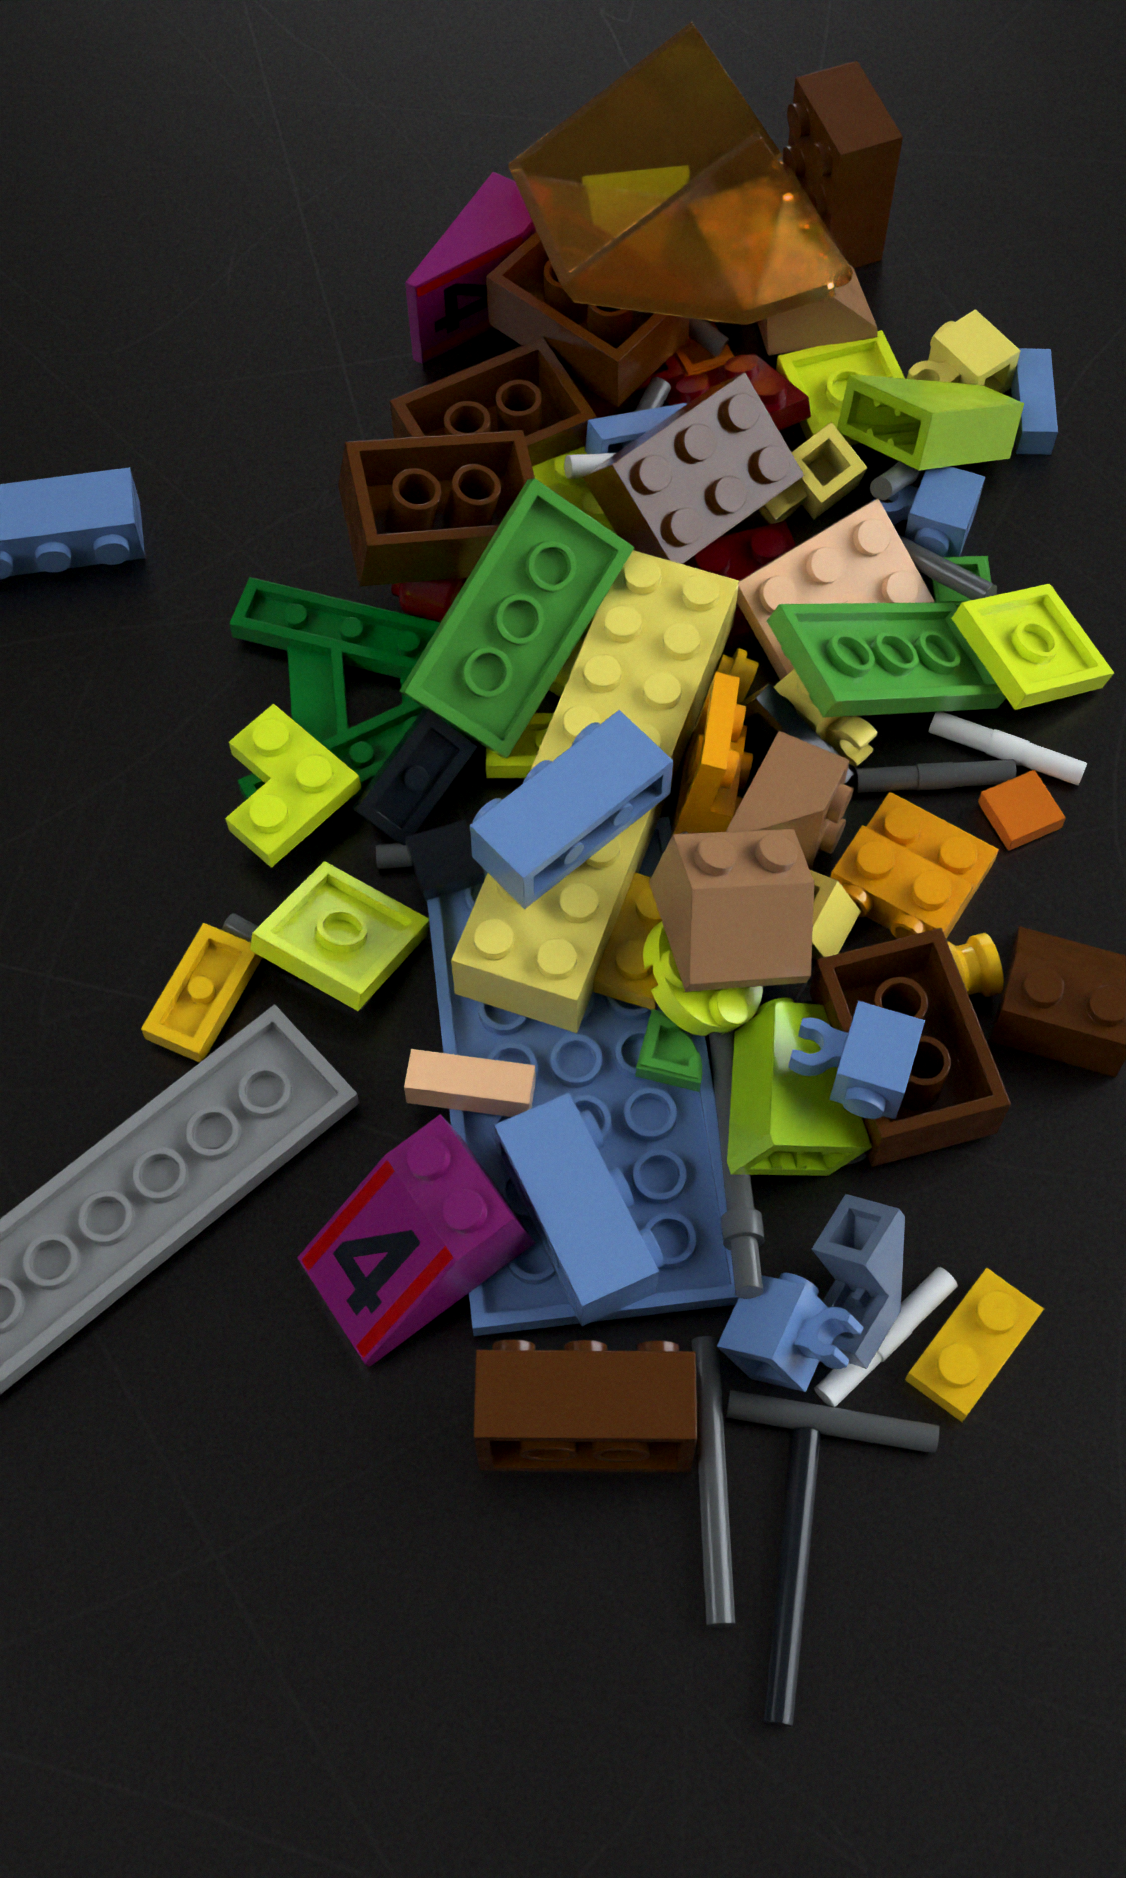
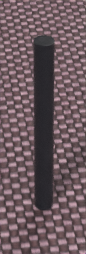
M794 1428L791 1444L764 1723L779 1727H793L821 1439V1432L811 1428Z

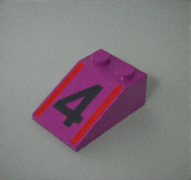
M495 172L491 173L405 282L414 361L424 364L494 328L488 321L486 276L551 218L549 195Z
M440 1114L384 1155L297 1258L364 1364L370 1367L536 1242L466 1142Z

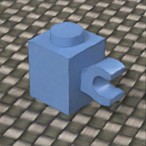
M951 466L926 469L919 488L910 485L906 486L888 498L893 501L892 503L880 502L893 525L902 520H908L905 538L943 558L960 557L976 514L985 476Z
M861 1001L857 1003L849 1033L837 1030L817 1018H802L798 1036L816 1042L821 1050L814 1054H808L793 1049L789 1068L800 1075L816 1076L829 1068L837 1067L838 1070L829 1100L842 1103L847 1111L860 1117L876 1119L886 1116L896 1119L905 1094L925 1020Z
M781 1273L779 1279L762 1275L763 1294L751 1299L738 1298L717 1344V1347L750 1379L806 1392L819 1361L832 1369L847 1367L849 1359L836 1346L831 1345L834 1338L843 1332L861 1335L864 1327L846 1309L841 1307L828 1308L817 1296L819 1293L818 1288L805 1278L792 1273Z

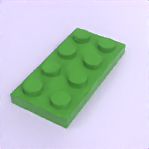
M527 479L399 692L425 709L432 711L439 718L500 757L508 758L635 547L537 479Z
M954 602L779 604L767 619V623L779 641L784 655L790 660L807 689L811 701L818 708L822 717L997 709L1006 699L951 619L958 609Z

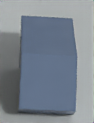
M845 1194L814 1244L812 1251L835 1279L822 1302L828 1308L841 1307L846 1309L864 1327L861 1335L850 1332H843L837 1335L831 1345L836 1346L849 1359L848 1363L867 1369L901 1312L905 1216L899 1208Z

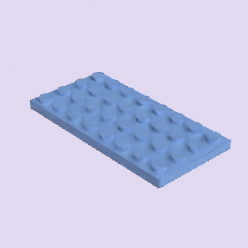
M669 817L659 818L638 872L639 874L649 877L653 875L670 841L671 826ZM483 868L486 878L488 872ZM483 884L427 900L443 1053L535 1065L536 1083L532 1108L569 1092L579 1113L589 1110L594 1116L604 1140V1147L598 1149L608 1171L619 1168L630 1188L634 1205L629 1207L628 1210L638 1230L648 1227L662 1252L664 1265L658 1268L657 1293L593 1322L736 1305L739 1297L735 1294L731 1250L724 1247L721 1216L727 1212L715 1095L705 1036L693 1035L683 1030L693 1041L702 1059L700 1092L635 1077L636 1065L651 1014L650 1009L593 992L578 1032L574 1033L457 995L454 992L451 959ZM657 1004L655 1010L663 1012ZM449 1109L452 1128L466 1142L536 1242L469 1292L473 1335L480 1336L580 1324L496 1150L494 1124L511 1117Z

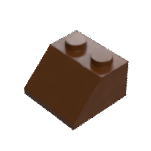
M1019 926L989 1042L1116 1078L1126 1060V956Z

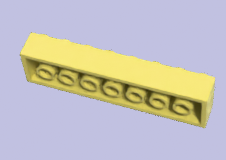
M633 550L596 611L531 770L544 760L553 761L568 750L577 735L585 727L594 722L601 724L620 710L673 760L672 786L734 624L739 580ZM667 797L526 909L487 873L451 959L455 994L577 1033L593 993V980L635 872L638 873Z

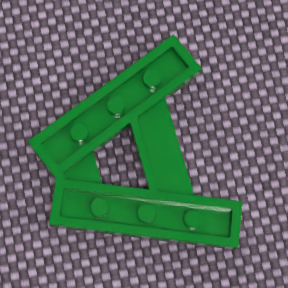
M249 577L229 623L232 637L287 650L292 719L359 775L361 789L348 800L350 801L363 793L415 719L425 708L402 694L401 705L349 728L344 665L400 678L402 687L440 623ZM450 725L452 728H454L456 731H458L461 735H463V736H464L465 738H467L469 741H471L472 743L475 742L474 739H472V738L469 737L468 735L464 734L463 732H461L460 730H458V729L455 728L454 726ZM254 773L237 780L245 801L265 784Z

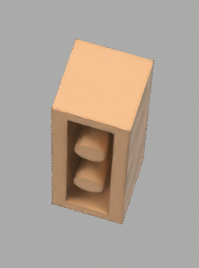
M411 1049L404 1084L406 1102L513 1117L532 1108L536 1083L535 1065Z

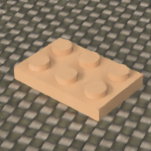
M879 498L867 503L741 579L737 594V604L780 680L788 675L794 667L784 655L779 641L767 623V619L779 604L935 602Z

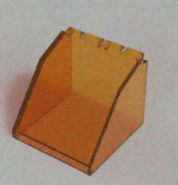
M692 21L508 164L560 285L575 303L747 325L836 296L835 288L848 284L853 277L850 265L841 250L836 247L835 240L818 215L805 190H801V184L790 165L784 160H778L783 156L781 151Z

